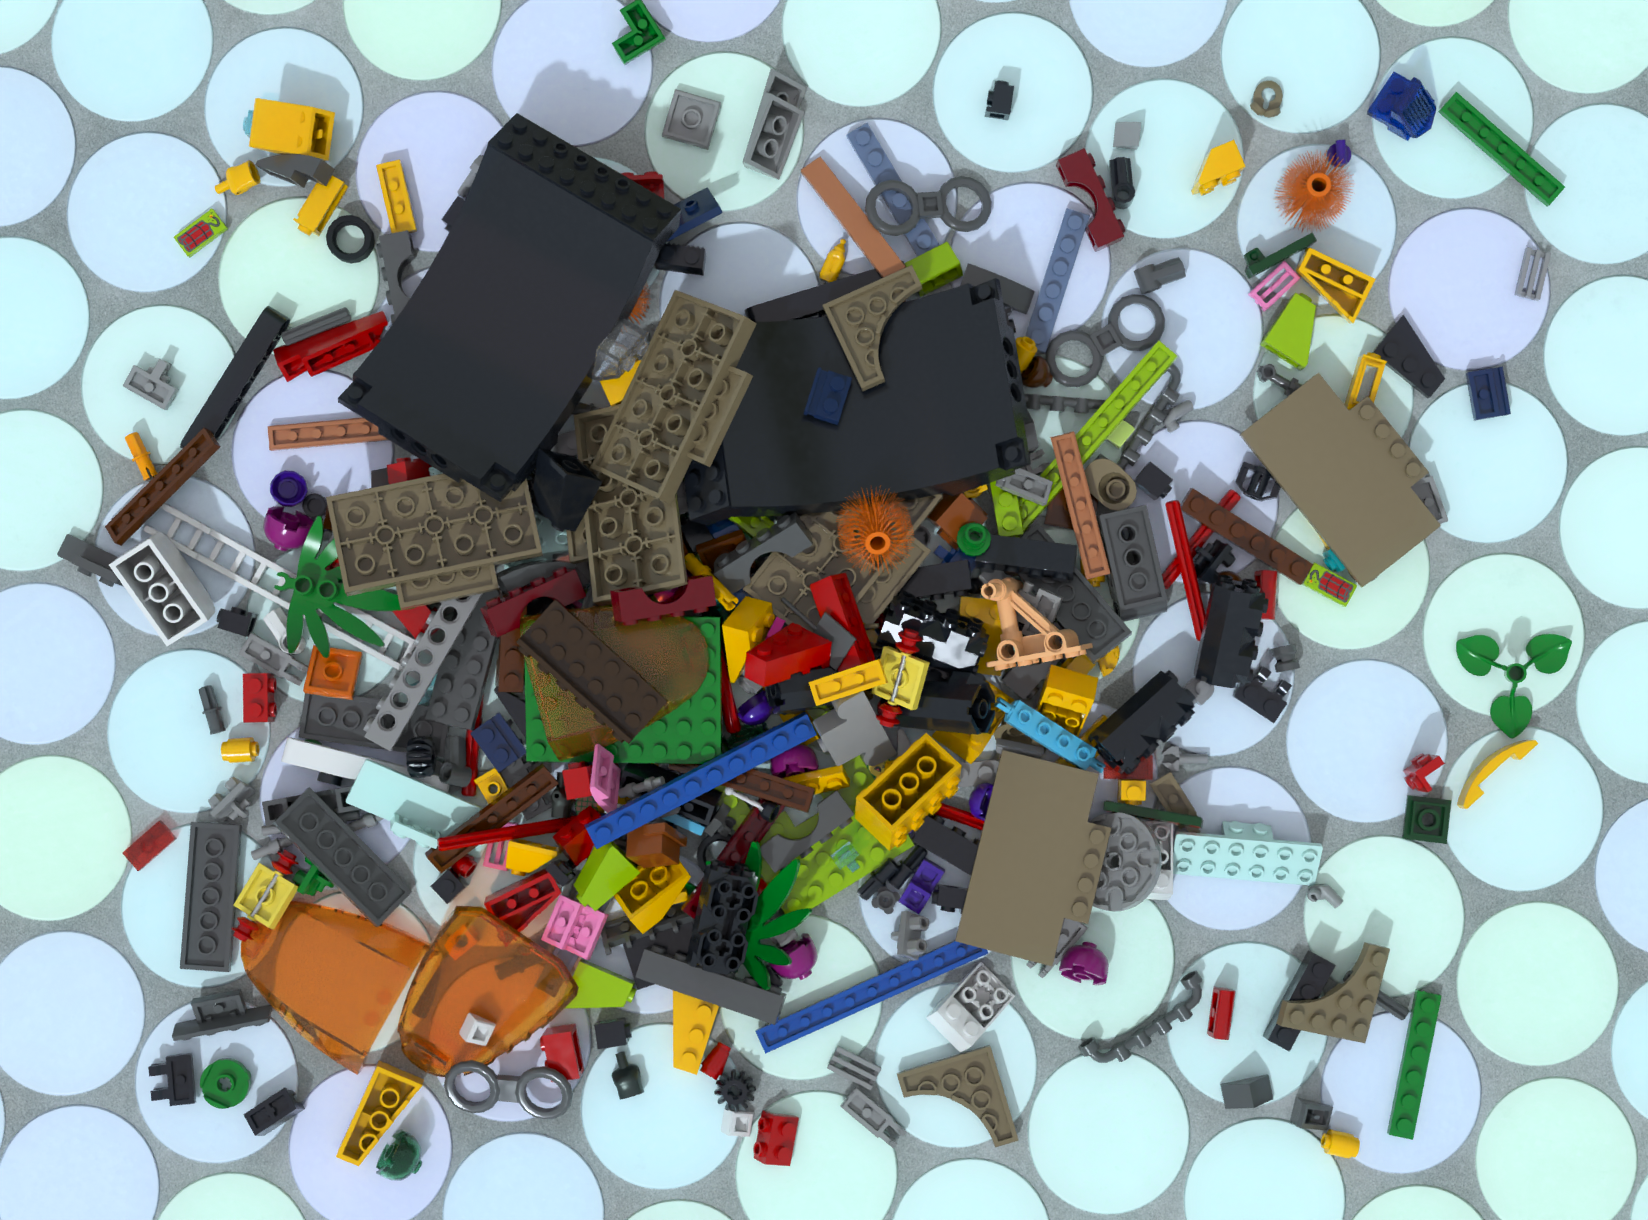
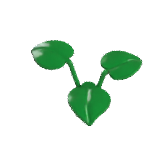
M1556 634L1536 636L1526 646V653L1532 659L1524 665L1514 663L1505 666L1494 662L1499 656V647L1494 639L1485 635H1475L1458 640L1456 642V652L1462 666L1473 675H1487L1491 670V665L1504 670L1506 680L1512 683L1510 697L1500 696L1495 699L1490 708V715L1494 724L1509 738L1513 739L1525 730L1532 716V705L1529 699L1525 696L1515 697L1518 683L1526 678V669L1534 663L1535 668L1541 673L1552 674L1558 672L1567 661L1572 641Z

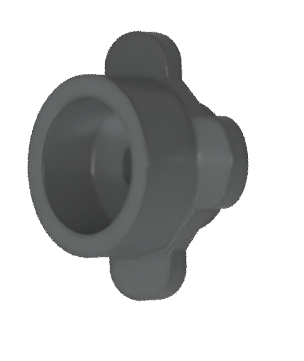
M881 886L878 889L876 898H873L871 903L874 908L879 907L886 914H891L894 911L895 903L900 899V895L898 892L889 891L886 886ZM888 898V901L884 902L883 899Z

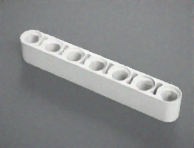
M287 737L281 760L288 764L356 780L365 760L370 759L411 777L407 771V766ZM433 773L430 777L425 778L412 777L442 791L449 792L450 785L442 783L439 779V774Z

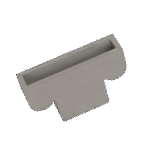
M863 691L831 701L834 709L813 721L821 737L817 740L823 753L827 751L830 753L837 766L861 755L866 765L875 766L897 754Z

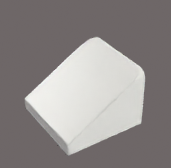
M468 1013L459 1034L465 1042L486 1046L496 1024L478 1015Z
M724 1108L721 1132L728 1136L750 1137L754 1113L744 1110L735 1112L732 1108L727 1111Z

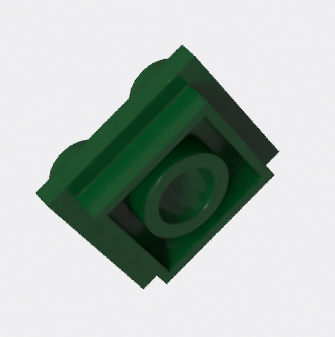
M1407 795L1402 839L1447 844L1452 800ZM1426 813H1431L1433 823L1426 827L1422 823V817Z

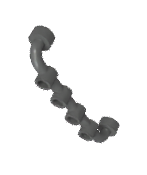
M1174 363L1166 370V372L1168 371L1171 374L1170 383L1161 393L1159 400L1150 410L1146 420L1137 430L1133 440L1123 451L1117 463L1123 470L1128 464L1133 466L1137 462L1140 454L1136 451L1141 444L1146 446L1152 439L1154 434L1150 430L1153 425L1159 426L1164 421L1167 415L1163 412L1167 404L1172 406L1180 396L1176 390L1181 382V373ZM1099 454L1095 460L1108 458H1106L1102 454Z
M1024 394L1027 409L1040 410L1041 405H1050V411L1064 412L1065 407H1074L1075 413H1089V409H1099L1106 401Z
M1192 971L1181 979V983L1186 990H1192V996L1185 1002L1183 1001L1175 1005L1173 1010L1165 1015L1155 1018L1150 1025L1135 1031L1127 1040L1115 1044L1110 1051L1106 1053L1098 1052L1097 1050L1100 1048V1045L1095 1037L1082 1042L1078 1047L1084 1057L1090 1056L1099 1063H1108L1116 1058L1119 1062L1125 1061L1131 1056L1129 1049L1136 1045L1140 1049L1145 1048L1152 1042L1149 1036L1157 1031L1160 1035H1164L1172 1029L1170 1024L1172 1021L1178 1018L1180 1022H1184L1192 1017L1191 1009L1200 1002L1202 997L1201 976L1197 971Z

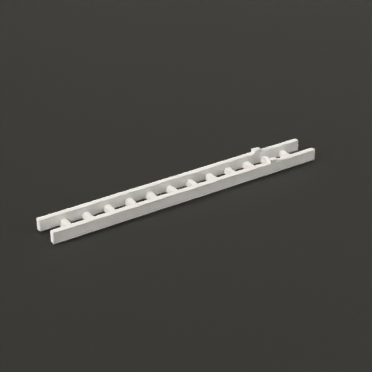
M166 503L160 507L176 516L165 536L171 540L178 550L289 610L290 602L279 597L281 591L274 589L271 593L258 586V583L267 567L277 572H284L294 579L297 577L295 573ZM183 521L197 528L188 547L173 539ZM148 525L143 529V531L150 535L159 532ZM204 532L218 539L209 558L194 551ZM225 544L240 551L230 570L215 562ZM246 555L261 563L251 581L236 574ZM281 577L277 583L278 586H283L285 584L284 577ZM335 603L345 608V611L351 614L354 613L367 620L366 625L370 628L374 624L387 631L388 634L383 641L385 646L380 647L377 651L363 643L364 640L360 638L355 639L342 631L343 628L337 625L335 628L323 621L326 630L402 672L404 667L401 666V663L407 653L412 655L417 647L413 644L415 639L361 609ZM318 609L317 613L322 618L324 613ZM394 636L409 643L400 662L385 655ZM423 650V652L433 657L432 653L429 650ZM416 671L408 673L409 676L420 681V675Z

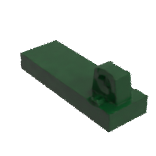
M1313 232L1267 257L1262 254L1258 247L1247 252L1244 258L1248 266L1245 270L1248 279L1312 246L1317 241Z

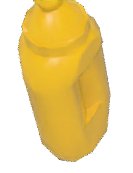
M841 239L840 243L834 246V249L827 254L819 275L821 280L828 283L837 280L845 262V239Z

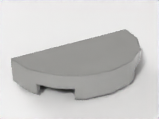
M996 738V752L1000 755L1002 750L1041 759L1044 754V747Z

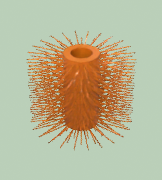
M1313 155L1308 160V163L1311 162V167L1310 164L1308 166L1306 160L1305 164L1301 158L1305 167L1303 170L1299 164L1297 166L1294 163L1296 168L1292 166L1293 169L1289 167L1291 170L1287 169L1289 173L1286 172L1288 175L1283 174L1285 177L1282 178L1285 180L1282 181L1286 183L1281 184H1285L1282 187H1287L1288 191L1279 192L1290 193L1276 197H1284V202L1286 203H1283L1285 204L1283 206L1287 208L1286 211L1288 212L1286 217L1290 214L1291 210L1292 215L1288 221L1301 208L1302 212L1295 226L1301 217L1303 220H1301L1299 227L1305 222L1307 225L1309 223L1310 229V224L1313 225V220L1314 226H1317V224L1319 226L1322 218L1325 221L1324 216L1326 219L1331 217L1334 220L1332 215L1337 219L1335 213L1339 216L1337 213L1341 214L1339 210L1342 211L1340 208L1345 209L1343 206L1346 205L1343 203L1346 202H1342V200L1349 198L1343 196L1348 194L1338 193L1350 192L1344 190L1353 189L1343 188L1354 186H1350L1349 184L1351 183H1344L1345 181L1342 180L1343 173L1341 175L1339 172L1340 168L1334 172L1340 163L1328 175L1325 174L1333 158L1328 164L1320 159L1321 165L1319 156L1317 155L1316 160L1315 155L1314 165Z
M862 489L864 502L861 498L859 504L863 506L858 507L861 511L859 512L853 507L851 509L853 512L850 513L848 510V513L845 514V516L848 515L847 517L836 519L844 520L843 522L849 521L840 524L843 527H838L841 528V530L838 529L840 531L838 532V536H840L838 538L839 541H842L841 544L848 548L849 546L851 548L855 547L853 550L847 551L849 554L852 551L853 553L857 551L858 553L853 556L854 558L856 556L860 557V554L863 556L861 559H865L867 556L870 560L871 557L875 569V556L879 569V554H881L886 568H888L886 558L889 562L891 556L887 555L885 557L886 552L887 554L892 553L895 556L894 552L899 550L894 548L900 546L902 550L909 547L907 545H900V542L904 543L912 540L906 538L900 540L904 537V534L913 535L911 533H914L912 532L914 531L913 529L907 528L911 527L907 525L909 524L906 522L908 520L903 518L904 515L910 517V513L906 515L900 511L898 514V508L896 510L893 507L896 504L894 503L891 506L887 500L884 505L881 501L879 504L876 493L875 505L872 489V506L870 505L869 507Z

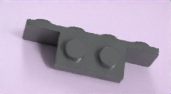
M70 534L66 535L57 553L59 557L79 566L77 571L91 577L92 573L100 576L99 581L110 587H113L114 583L123 586L109 566L110 563L118 558L117 556Z
M241 989L193 998L191 1006L196 1019L176 1023L172 1038L173 1041L189 1040L197 1036H210L228 1030L236 1031L253 1025L261 1026L270 1021L272 1008L271 1005L247 1009Z

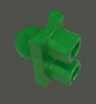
M305 857V862L311 865L308 873L304 870H299L292 879L299 886L297 891L303 895L315 896L316 892H322L325 886L334 887V884L307 857Z

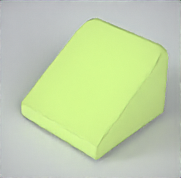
M1122 420L1108 436L1107 440L1119 449L1135 428Z

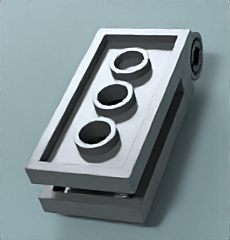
M1147 505L1097 515L1096 519L1110 574H1107L1106 577L1111 599H1114V612L1123 622L1167 612V595ZM1123 528L1129 533L1126 541L1121 536ZM1128 552H1131L1134 556L1132 564L1127 562L1126 556Z

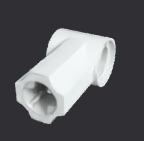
M279 607L269 612L263 620L279 642L280 649L283 652L289 653L286 633L288 616L282 607ZM303 636L298 648L292 655H297L304 651L306 641Z

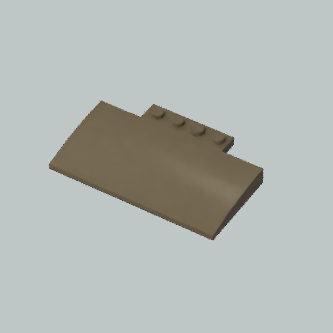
M674 290L590 468L671 505L692 460L708 467L711 466L753 376L737 369L736 366L757 323L741 314Z
M1319 372L1240 434L1241 438L1361 588L1441 526L1411 488V486L1429 473L1428 470L1368 396L1348 410Z
M620 404L573 415L578 459L602 481V484L575 532L566 530L569 561L572 564L589 561L593 603L601 607L612 604L611 590L634 586L642 588L648 596L688 584L677 493L670 505L590 468Z
M445 474L326 497L344 590L347 596L396 586L401 610L499 590L494 566L543 556L527 478L515 492L511 490L502 502L497 501L465 480L458 483Z
M941 494L901 501L897 505L900 507V511L903 513L904 511L907 512L906 515L910 513V517H905L910 518V520H906L910 521L907 525L911 526L907 528L914 530L912 531L914 533L911 534H915L942 500L943 496ZM848 510L802 514L800 519L812 533L813 545L794 557H790L782 552H772L751 578V583L746 585L743 590L755 599L771 602L773 614L785 620V624L789 625L793 622L813 632L814 630L781 601V598H786L817 626L821 618L810 589V584L830 575L846 573L862 622L864 624H874L892 602L893 596L900 592L931 553V550L913 537V535L904 534V537L900 540L903 538L912 540L899 543L902 546H909L902 550L900 546L897 548L903 552V555L902 553L897 554L894 552L896 555L893 557L890 554L889 556L892 557L893 563L890 565L886 558L888 567L886 568L883 557L879 554V569L874 556V569L871 557L869 563L867 560L865 566L864 563L867 556L863 563L862 561L857 563L863 556L861 555L853 561L852 557L858 552L856 551L852 555L846 554L848 553L847 549L842 547L845 545L841 544L842 541H839L838 537L840 536H838V532L840 531L838 529L841 530V528L838 527H843L840 525L843 523L839 522L844 520L836 519L847 517L848 515L845 516V514L848 513Z
M1002 750L955 938L956 942L1053 966L1064 918L1085 924L1089 923L1111 832L1110 827L1088 822L1099 777L1098 773Z

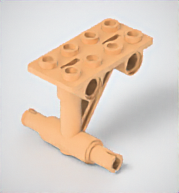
M1006 577L1002 580L992 579L982 586V596L997 602L1002 634L1000 635L1001 643L997 647L998 660L986 662L987 667L994 666L995 671L1016 667V662H1018V667L1039 663V658H1041L1042 662L1062 659V654L1064 653L1066 658L1087 654L1086 649L1093 648L1092 643L1079 645L1078 636L1073 630H1059L1018 593L1019 589L1023 588V583L1020 580L1012 577ZM1016 611L1041 633L1023 637L1022 631H1019Z

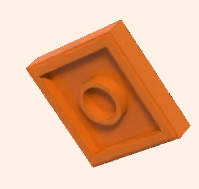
M313 645L303 689L304 693L353 700L362 652L330 647V657L324 658L316 645Z

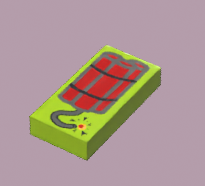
M210 209L175 235L174 239L190 258L228 230V228L215 210Z
M1313 563L1314 565L1302 585L1346 607L1357 585L1317 563Z

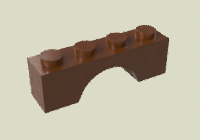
M500 590V599L509 595ZM527 605L521 614L520 627L500 636L495 680L498 692H523L525 655L519 651L518 647L520 645L516 641L524 634V615H527Z

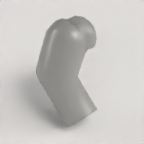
M1186 400L1171 409L1163 421V426H1166L1168 432L1171 433L1179 428V423L1176 420L1194 409L1192 402Z
M1327 884L1313 885L1307 891V897L1312 902L1326 899L1334 908H1337L1343 902V899Z

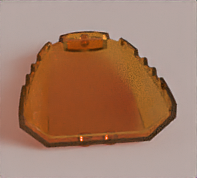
M593 606L568 609L668 700L645 727L653 724L689 700L698 691L707 676L709 651L705 637L693 622L688 621L682 616L670 617V614L661 615V620L647 621V618L638 619V624L624 626L623 622L614 620L612 607ZM542 613L520 618L521 636ZM524 655L547 741L559 762L592 752L596 744L606 747L618 741L612 735L613 730L607 724L603 726L594 719L593 715L595 713L588 707L586 709L582 708L574 700L576 696L572 692L562 690L556 684L557 679L551 673L546 675L537 667L538 662L532 656L528 658Z
M291 901L274 930L256 921L255 923L259 931H252L250 935L253 940L241 941V959L244 969L263 997L292 1028L331 1059L358 1075L362 1070L372 1045L409 979L432 944L385 922H382L379 927H375L364 915L320 904Z
M456 906L431 941L411 982L398 1023L397 1033L400 1034L401 1050L408 1060L419 1069L439 1077H445L450 1068L461 1061L474 1060L489 1065L503 1053H510L514 1046L523 1040L525 1042L529 1040L531 1035L540 1027L543 1029L577 996L579 987L561 959L483 907ZM468 1013L478 1015L496 1024L486 1046L465 1042L460 1036V1029ZM469 1071V1072H463V1073H464V1076H465V1075L471 1074V1073H473V1072Z

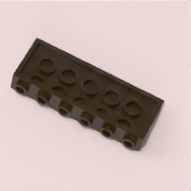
M557 599L516 641L520 645L518 649L528 658L532 656L538 662L537 667L546 675L551 673L557 679L556 684L565 692L568 690L576 696L574 700L582 708L586 709L588 707L595 713L593 715L594 719L603 726L607 724L613 730L612 735L621 743L626 741L629 744L668 702L660 692Z

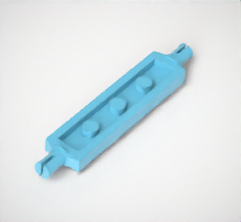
M999 697L996 700L997 702L994 703L995 707L1005 712L1004 721L1072 765L1082 770L1092 767L1099 773L1104 771L1103 768L1106 767V764L1095 758L1096 748L1024 702L1015 700L1009 704Z

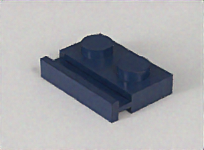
M1503 366L1466 373L1474 421L1511 414Z
M818 367L804 415L809 414L814 416V418L838 425L852 378L832 371L827 372Z
M501 712L470 733L498 773L526 754V747Z

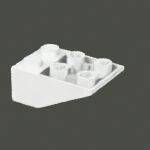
M1143 821L1154 832L1160 845L1162 857L1158 881L1146 899L1169 900L1173 895V823Z
M979 962L937 1004L926 1018L959 1052H962L973 1046L1015 995L982 962Z

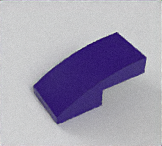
M925 857L898 902L915 913L920 914L932 895L933 889L945 873V869Z

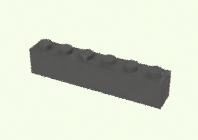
M652 945V948L644 949L636 978L773 1025L778 1023L787 995L781 992L782 988L771 985L769 990H764L751 977L745 976L744 979L735 977L736 973L732 971L728 975L702 970L703 966L699 963L696 968L692 967L687 963L686 955L675 953V956L667 954V949L660 946Z

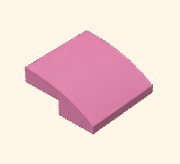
M596 744L590 791L598 805L609 813L617 809L621 769L613 763L614 755L600 744Z
M560 894L541 940L561 950H567L586 960H590L609 914L600 910L594 911L589 905L584 907L579 901Z

